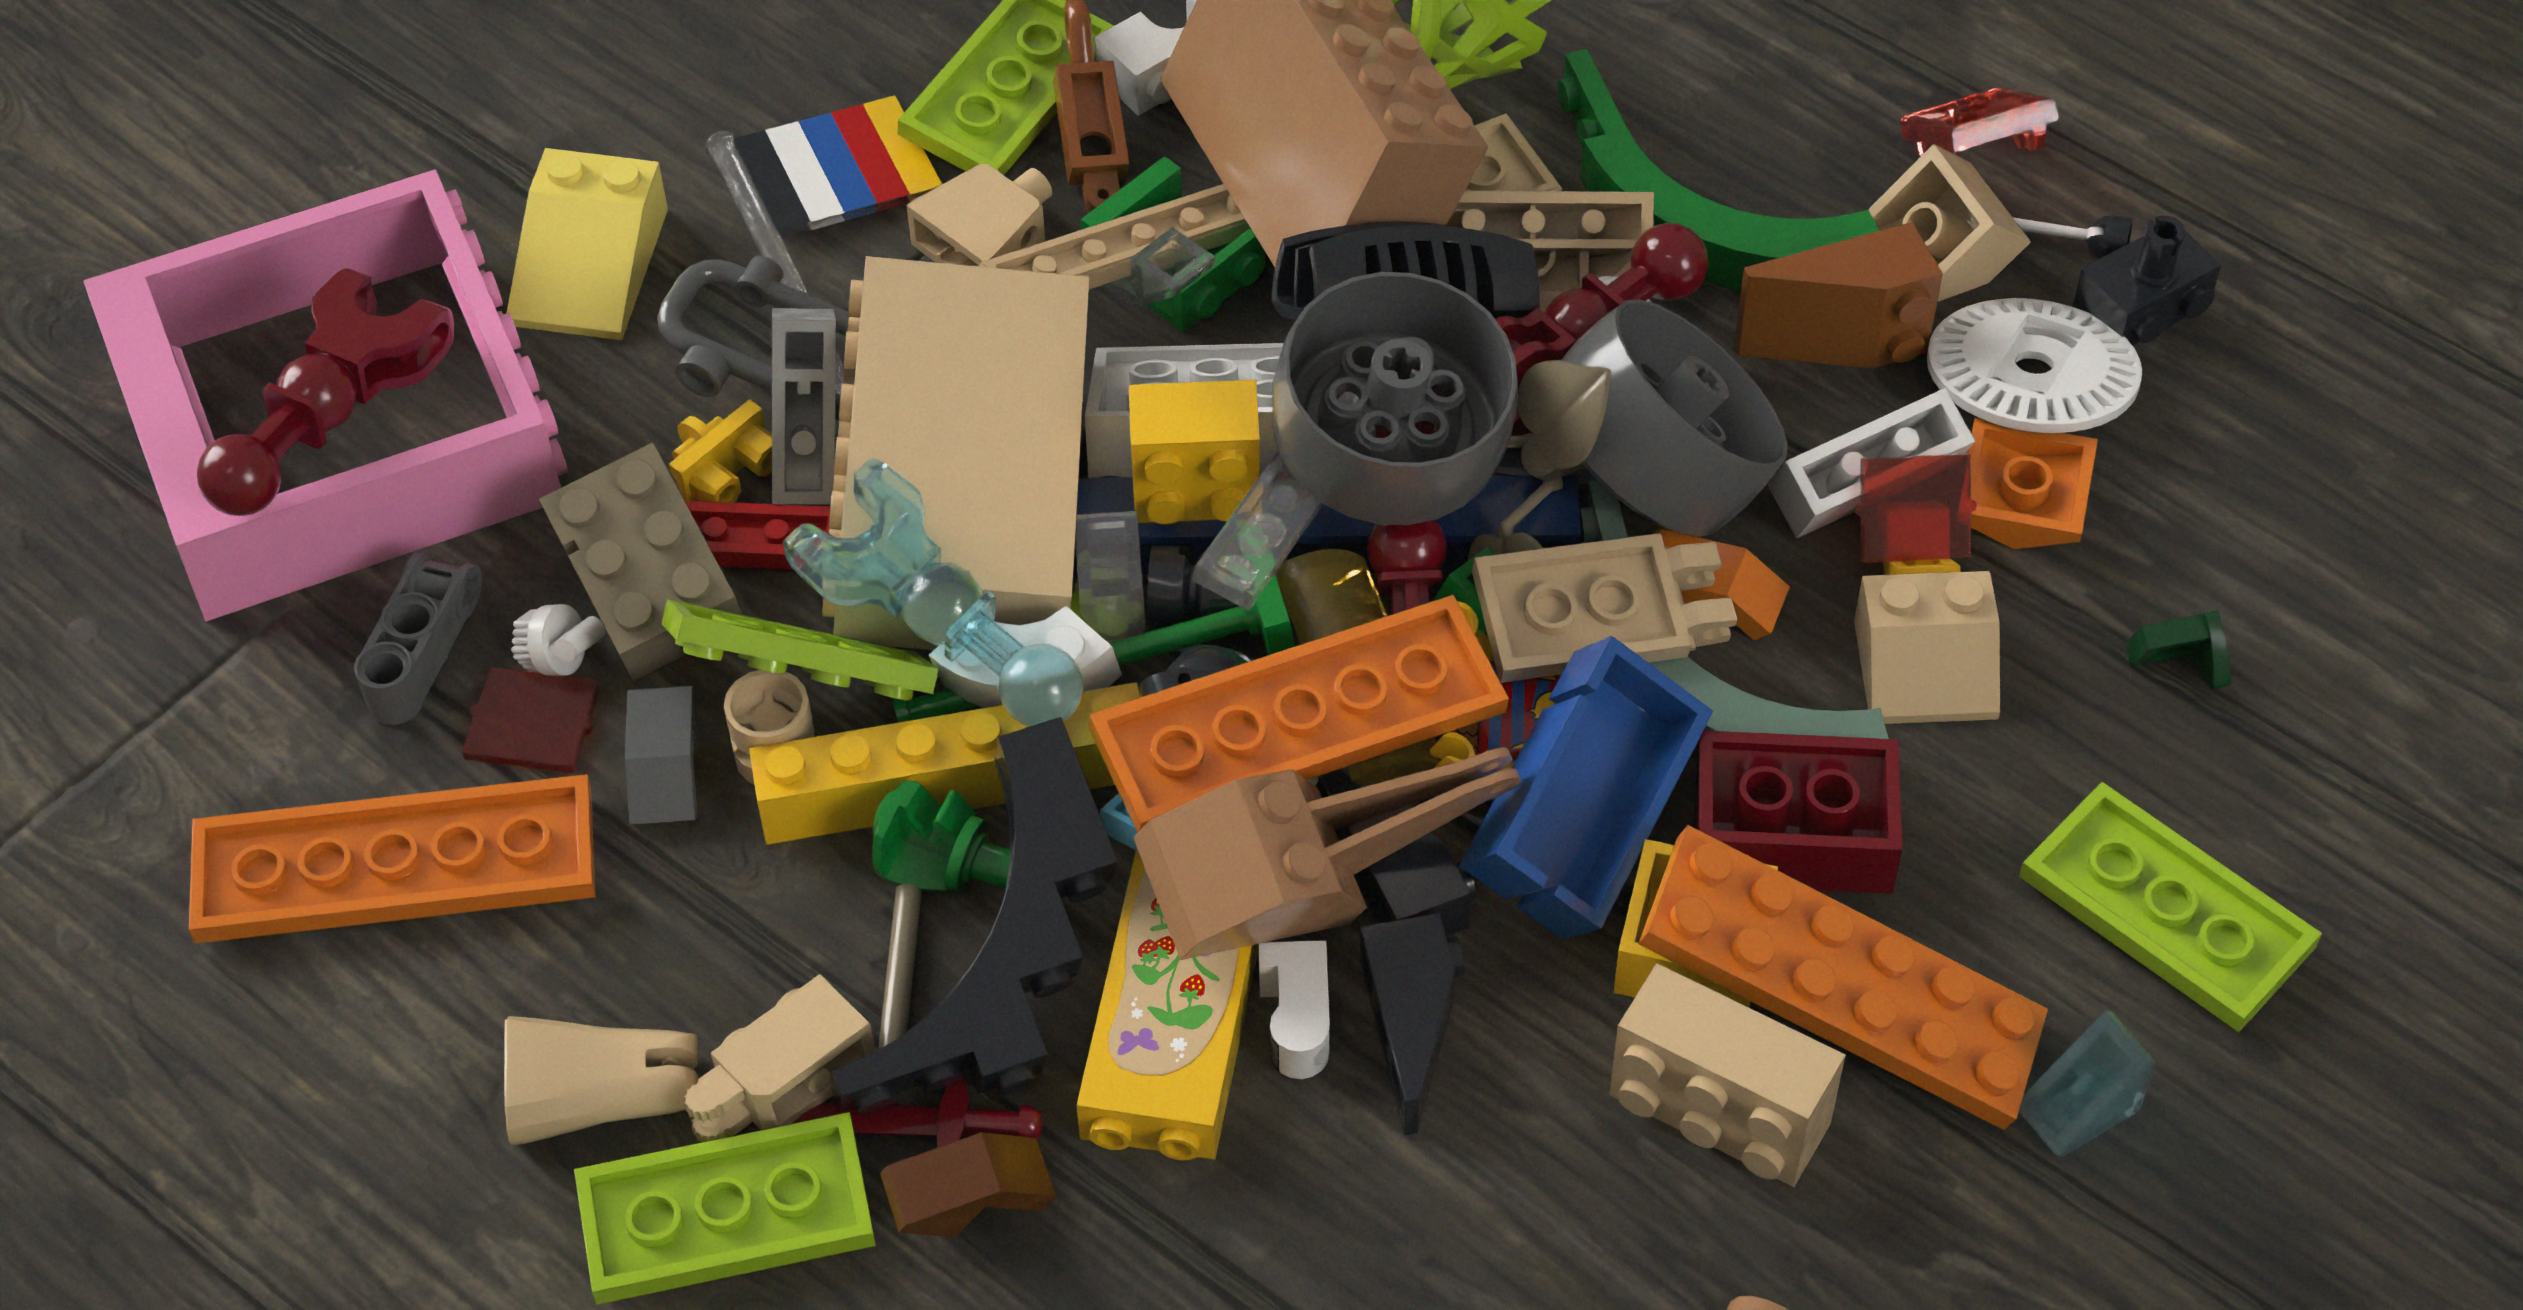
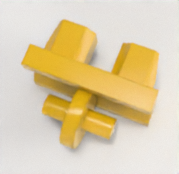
M750 399L724 420L716 416L708 424H705L700 419L689 416L677 427L683 444L672 452L674 460L669 463V468L684 501L735 503L742 492L739 478L735 476L736 473L744 467H747L759 477H767L772 473V434L765 427L762 408Z

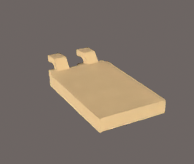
M1659 533L1476 557L1471 571L1500 683L1562 675L1574 651L1610 636L1615 637L1648 663L1686 658L1690 651L1696 649V646L1700 647L1729 641L1731 637L1729 627L1735 626L1738 620L1732 598L1699 600L1684 604L1681 591L1713 586L1715 582L1713 571L1719 570L1722 564L1716 542L1685 544L1668 548L1664 546L1662 535Z

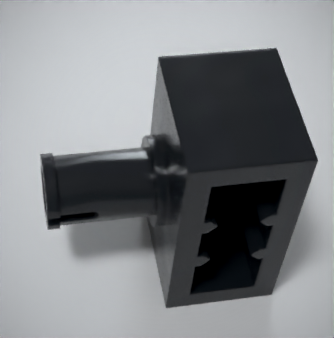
M2157 216L2155 218L2156 223L2152 220L2148 221L2145 236L2081 268L2072 307L2092 314L2121 337H2126L2132 346L2139 342L2148 343L2158 337L2165 328L2186 317L2193 319L2205 312L2214 300V290L2221 264L2174 217Z

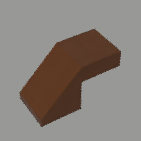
M981 1132L890 1164L880 1173L898 1233L956 1237L985 1207L1041 1212L1056 1197L1037 1139L1031 1137Z

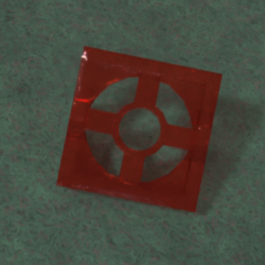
M1996 87L1903 116V119L1899 121L1903 139L1916 142L1919 157H1921L1933 144L1955 154L1956 152L2010 135L2013 136L2018 148L2028 147L2029 151L2038 150L2045 146L2046 124L2058 121L2059 117L2056 100L2005 87Z

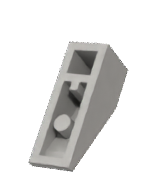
M772 308V504L831 505L835 465L836 318L834 309Z

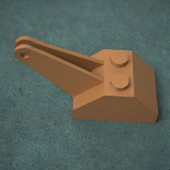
M1508 748L1492 749L1453 764L1322 798L1316 786L1293 769L1237 779L1149 820L1133 839L1180 960L1349 925L1367 909L1354 874L1476 806L1498 797L1520 784L1521 778L1517 769L1501 770L1512 761ZM1439 795L1341 841L1336 833L1337 829Z

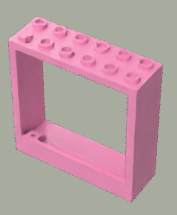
M436 169L83 280L176 547L205 622L541 509L543 507L539 498L561 488L558 476L568 473V468L557 439L549 440V437L559 434L553 412L547 399L540 401L538 395L533 396L532 394L540 391L532 363L528 355L521 357L520 353L514 352L515 349L521 348V343L510 313L503 315L502 311L497 312L496 307L503 306L496 280L491 271H479L478 266L485 264V260L474 230L467 231L466 229H461L460 225L466 224L467 218L456 189L445 192ZM443 263L442 266L506 418L279 493L266 508L252 515L232 516L213 508L202 496L196 476L197 465L202 453L215 439L182 349L179 347L310 306L312 304V297L337 272L344 268H350L371 276L372 285Z

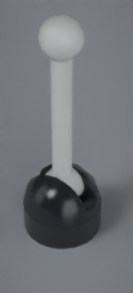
M2116 215L2103 216L2088 229L2012 217L2022 231L2084 240L2087 242L2092 254L2098 259L2129 244L2133 225V218Z

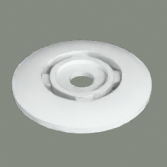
M1995 299L1966 306L1949 315L1935 328L1930 338L1927 353L1928 370L1933 381L1940 390L1946 388L1956 405L1991 423L2029 432L2065 433L2103 425L2120 416L2131 406L2139 392L2142 378L2140 358L2126 337H2121L2088 312L2072 306L2038 299ZM2022 359H2038L2047 363L2051 370L2042 374H2034L2020 369L2016 363Z

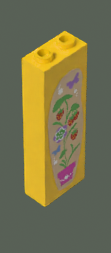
M1138 851L1135 852L1077 1101L1079 1136L1082 1140L1092 1141L1097 1146L1109 1150H1122L1127 1147L1160 1151L1163 1155L1175 1160H1192L1196 1157L1215 1160L1259 945L1255 944L1180 960Z

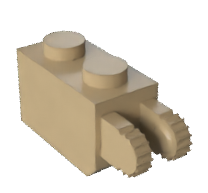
M820 974L801 988L793 989L786 993L775 1007L747 1027L739 1028L728 1035L723 1043L711 1052L715 1068L699 1078L697 1084H691L692 1087L686 1089L687 1094L683 1096L684 1106L689 1117H694V1119H691L693 1125L691 1127L697 1141H702L703 1143L729 1136L732 1137L752 1122L760 1130L790 1125L804 1112L825 1102L833 1096L831 1091L833 1070L867 1057L877 1051L870 1023Z

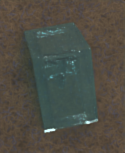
M2105 1010L2023 1095L2019 1112L2057 1157H2064L2140 1111L2156 1061L2112 1011Z

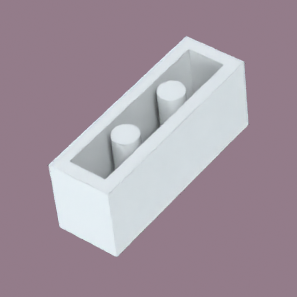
M1944 388L1785 461L1769 482L1768 487L1796 538H1799L1954 466L1975 443V440L1948 391Z

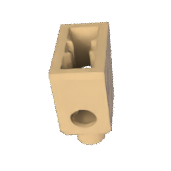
M979 164L918 197L907 205L911 245L936 263L978 266L980 262L1042 243L1045 240L1043 206L1041 204L1052 196L1051 185L1047 178L1034 168L1028 169L1017 179L1011 181L989 164Z

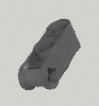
M420 551L414 552L407 560L396 589L389 602L383 608L375 628L362 652L356 658L354 665L356 679L367 711L375 721L385 725H397L409 721L421 710L423 702L442 665L447 660L448 654L466 619L471 616L479 601L482 589V571L478 565L465 563L461 567L433 561L429 553Z

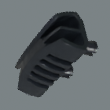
M1374 222L1345 225L1283 238L1276 260L1271 302L1282 317L1297 320L1311 301L1332 286L1352 277L1378 272L1413 273L1441 280L1470 295L1487 309L1494 319L1503 316H1512L1516 319L1523 318L1537 308L1540 309L1538 271L1532 244L1500 234L1422 222Z

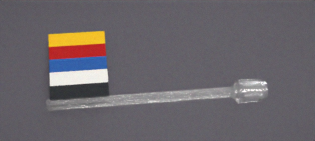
M895 95L741 137H736L729 131H718L707 139L705 144L706 154L715 160L761 256L772 259L782 268L784 277L780 283L808 294L781 238L908 204L942 185L924 149L897 135L898 119L903 115L904 111ZM836 351L835 393L841 395L844 365Z

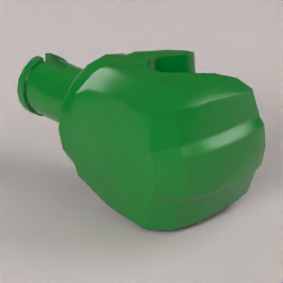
M904 781L894 791L888 792L876 808L873 821V867L876 874L893 885L914 884L922 892L948 893L951 890L961 893L968 883L977 879L1006 890L1010 849L988 842L987 820L977 817L975 810L954 790L949 791L943 804L940 805L921 784L913 781Z

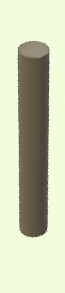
M901 884L897 886L895 892L878 1050L898 1039L908 1030L922 890L918 889L914 884Z

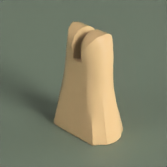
M508 1016L505 1020V1115L510 1145L539 1141L607 1122L659 1116L686 1110L683 1096L687 1094L686 1089H690L692 1087L691 1084H697L699 1079L698 1074L693 1070L698 1064V1035L670 1030L607 1028L546 1019Z

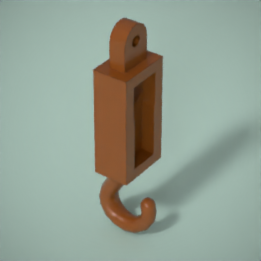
M1067 0L1064 5V21L1067 47L1070 53V64L1056 65L1053 86L1068 185H1082L1084 204L1086 209L1091 212L1120 190L1119 181L1126 180L1129 158L1114 61H1094L1091 17L1087 3L1083 0ZM1086 136H1100L1108 142L1110 155L1082 156L1080 141Z

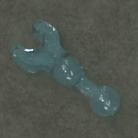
M870 459L866 461L853 475L856 501L874 522L870 530L856 538H836L809 523L800 525L783 540V548L789 565L830 603L844 606L879 605L890 612L895 618L902 612L905 622L916 637L933 645H945L944 656L951 662L956 660L967 649L999 676L998 689L1001 702L1009 715L1019 723L1030 727L1058 717H1062L1064 722L1078 708L1083 695V677L1073 657L1063 649L1050 644L1042 643L1023 646L993 621L995 618L996 596L990 591L983 595L981 587L969 570L952 562L941 563V548L926 535L924 530L925 509L920 491L880 460Z

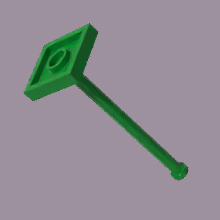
M1258 521L1234 528L1249 597L1240 599L1241 606L1110 642L1109 644L1114 650L1119 667L1244 631H1248L1250 637L1261 635L1267 656L1295 647L1288 613ZM948 688L933 692V694L928 693L914 697L912 700L892 698L898 723L952 714L978 706L966 701Z

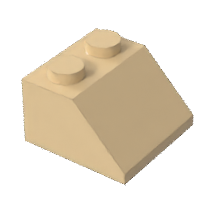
M1935 144L1868 209L1879 230L1913 222L1943 273L1938 302L1990 283L2031 243L1973 165Z
M1990 571L1862 576L1854 625L1868 709L1880 708L1885 724L1998 720L2000 715V622Z

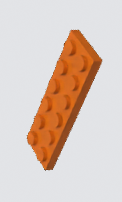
M1454 595L1092 713L1089 715V730L1137 832H1139L1149 820L1234 780L1291 769L1308 780L1506 713L1509 698Z
M588 774L192 819L189 931L195 944L596 898L592 788Z
M1689 825L1686 826L1676 839L1639 940V945L2003 1130L2017 1119L2048 1008Z

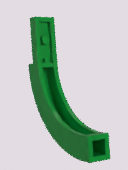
M1584 49L1565 54L1564 78L1559 79L1557 82V93L1563 111L1565 113L1572 112L1577 123V135L1583 150L1580 180L1588 192H1654L1653 227L1664 223L1680 224L1693 230L1703 241L1708 253V270L1704 279L1705 282L1741 292L1744 267L1880 231L1869 210L1836 217L1814 219L1770 217L1730 208L1692 192L1662 172L1636 144L1588 50Z

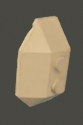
M1465 191L1447 225L1500 234L1532 244L1538 271L1540 310L1545 313L1547 306L1556 296L1571 289L1582 288V278L1588 273H1592L1597 278L1602 276L1613 277L1621 276L1631 268L1630 260L1635 243L1644 232L1653 227L1654 192Z

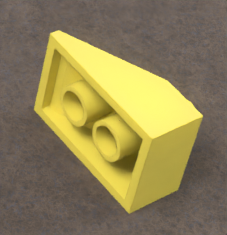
M545 148L528 193L507 313H510L515 327L623 340L668 211L659 162Z

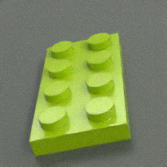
M1002 0L898 119L897 135L964 171H968L979 164H989L1005 175L1057 113L1053 86L1056 65L1070 64V53L1067 47L1064 21V5L1066 0ZM1090 13L1094 61L1096 62L1095 37L1114 27V25Z
M669 599L666 601L661 623L676 639L675 644L683 646V652L689 655L721 661L725 650L739 653L738 657L748 660L747 666L778 674H786L788 664L801 666L802 671L811 673V679L840 687H849L851 677L863 679L864 684L875 687V693L896 699L912 700L914 690L933 694L939 670L914 651Z
M2103 782L2023 862L2019 875L2025 882L2237 1032H2240L2317 948L2322 935L2320 931Z
M850 1112L574 1169L591 1289L596 1305L876 1246Z

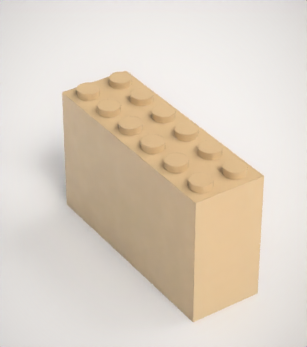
M866 256L864 281L851 280L849 320L845 342L844 375L841 386L839 430L836 441L834 485L831 496L829 540L825 562L822 617H834V635L890 647L934 650L974 611L997 623L1021 626L1046 620L1065 606L1070 609L1073 584L1089 277Z

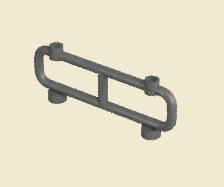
M755 256L747 268L720 259L703 260L689 266L677 278L664 298L657 315L659 332L667 344L684 354L675 369L679 382L696 395L715 397L730 374L772 392V365L685 328L682 323V316L704 285L719 283L736 290V293L743 301L756 307H763L768 303L778 308L834 309L836 333L846 336L848 331L849 311L780 283L784 277L782 268L768 257ZM835 393V419L839 421L841 395ZM1083 419L1081 420L1079 465L1087 451L1086 428Z

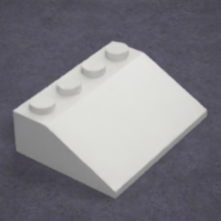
M1284 343L1096 348L1085 412L1088 477L1100 478L1110 475L1121 478L1133 477L1129 385L1256 380L1260 477H1287L1292 475L1282 461L1273 434L1272 383Z

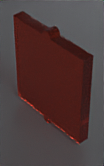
M1957 453L1860 458L1861 504L1855 507V514L1861 517V562L1876 563L1971 557V512L1977 508L1976 502L1971 499V454Z
M490 667L479 702L470 707L473 720L462 750L463 758L465 760L573 773L584 737L593 732L590 718L600 689L598 680L543 675L536 672Z

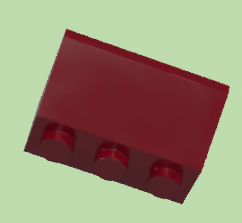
M1703 730L1698 740L1693 828L1764 864L1778 866L1777 871L1815 890L1893 894L1902 855L1898 739Z

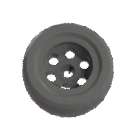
M1378 272L1352 277L1322 292L1304 308L1291 327L1284 341L1272 383L1273 434L1282 461L1297 483L1320 503L1348 517L1386 525H1411L1436 520L1464 507L1487 485L1505 454L1510 441L1518 404L1516 358L1506 333L1492 314L1467 293L1441 280L1413 273ZM1345 392H1352L1358 396L1360 401L1353 405H1345L1339 402L1338 399ZM1420 421H1430L1436 425L1437 432L1430 435L1423 434L1416 429L1415 424ZM1375 424L1383 425L1391 434L1382 439L1375 438L1368 433L1367 428Z
M1640 299L1624 301L1596 322L1576 341L1561 360L1583 366L1611 369L1609 395L1603 423L1591 453L1582 463L1611 494L1631 510L1660 527L1672 532L1698 537L1715 533L1750 504L1773 478L1787 457L1788 444L1784 428L1774 408L1759 386L1742 366L1707 334L1683 317L1658 304Z

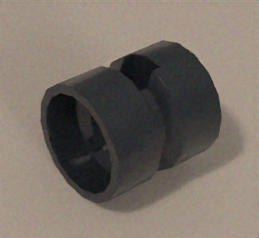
M1153 544L1148 571V625L1167 627L1189 621L1190 618H1199L1239 607L1242 563L1238 548L1206 547L1200 556H1193L1188 546Z

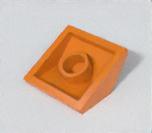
M1975 417L1971 433L1975 443L1968 449L1955 519L2011 549L2080 542L2098 439L2066 433H2039L2016 430Z

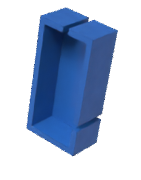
M1613 636L1573 652L1549 697V700L1555 703V705L1542 710L1512 768L1517 769L1520 775V784L1495 798L1459 867L1504 899L1521 895L1522 897L1516 907L1562 940L1602 928L1643 849L1645 839H1648L1713 713L1712 709Z

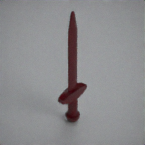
M965 1077L955 1084L946 1087L939 1107L891 1105L874 1113L860 1115L857 1108L839 1113L836 1103H822L804 1112L792 1123L795 1124L850 1112L854 1134L937 1137V1147L981 1132L1036 1138L1038 1141L1043 1131L1042 1113L1030 1105L1022 1104L1020 1111L970 1109ZM754 1122L748 1125L758 1128Z

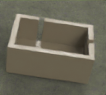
M653 442L539 498L633 681L684 656L680 645L675 644L676 639L661 624L667 599L743 615L731 587Z

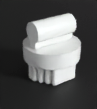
M544 605L538 609L529 610L514 621L513 626L516 629L513 630L512 634L516 637L512 639L514 646L511 648V651L515 653L513 658L518 660L519 664H523V668L527 669L528 673H541L545 676H567L579 668L585 651L604 637L605 626L600 619L594 616L587 617L582 621L576 610L569 605Z

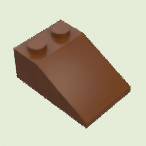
M1913 222L1744 267L1734 349L1738 356L1862 368H1876L1894 362L1910 361L1919 355L1928 353L1943 273Z

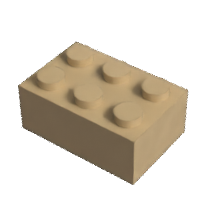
M1656 963L1618 1024L1609 1095L1618 1099L1628 1111L1641 1117L1652 1116L1680 1130L1686 1139L1703 1148L1714 1147L1742 1161L1748 1170L1759 1177L1771 1180L1778 1179L1795 1187L1831 1124L1846 1055Z

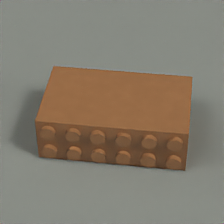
M1197 0L1160 78L1163 86L1274 267L1283 238L1314 230L1374 222H1422L1447 225L1489 147L1474 126L1470 115L1464 111L1447 86L1445 78L1436 70L1420 46L1418 38L1411 33L1395 9L1392 0Z

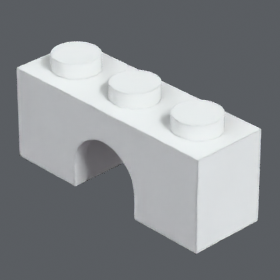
M1186 0L1187 20L1197 0ZM1141 12L1095 37L1096 62L1114 61L1119 98L1138 116L1156 105L1171 99L1160 78L1184 28L1169 29L1160 27L1152 23Z

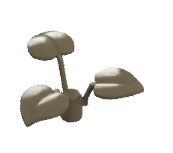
M1548 360L1533 365L1524 374L1518 392V411L1523 424L1533 433L1511 436L1507 448L1521 447L1523 467L1531 476L1543 480V484L1500 523L1498 529L1499 536L1483 534L1474 539L1469 551L1468 561L1486 547H1489L1496 555L1543 549L1532 536L1523 532L1512 534L1513 529L1517 523L1551 492L1562 489L1563 476L1587 469L1582 462L1591 453L1603 423L1609 395L1611 369L1583 366L1561 360Z

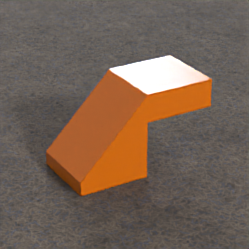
M1664 529L1653 532V534L1661 533L1664 546L1668 548L1685 544L1716 542ZM1716 542L1722 564L1719 570L1713 571L1715 576L1713 586L1681 591L1684 604L1699 600L1732 598L1738 619L1736 626L1754 641L1770 635L1790 586L1747 548Z

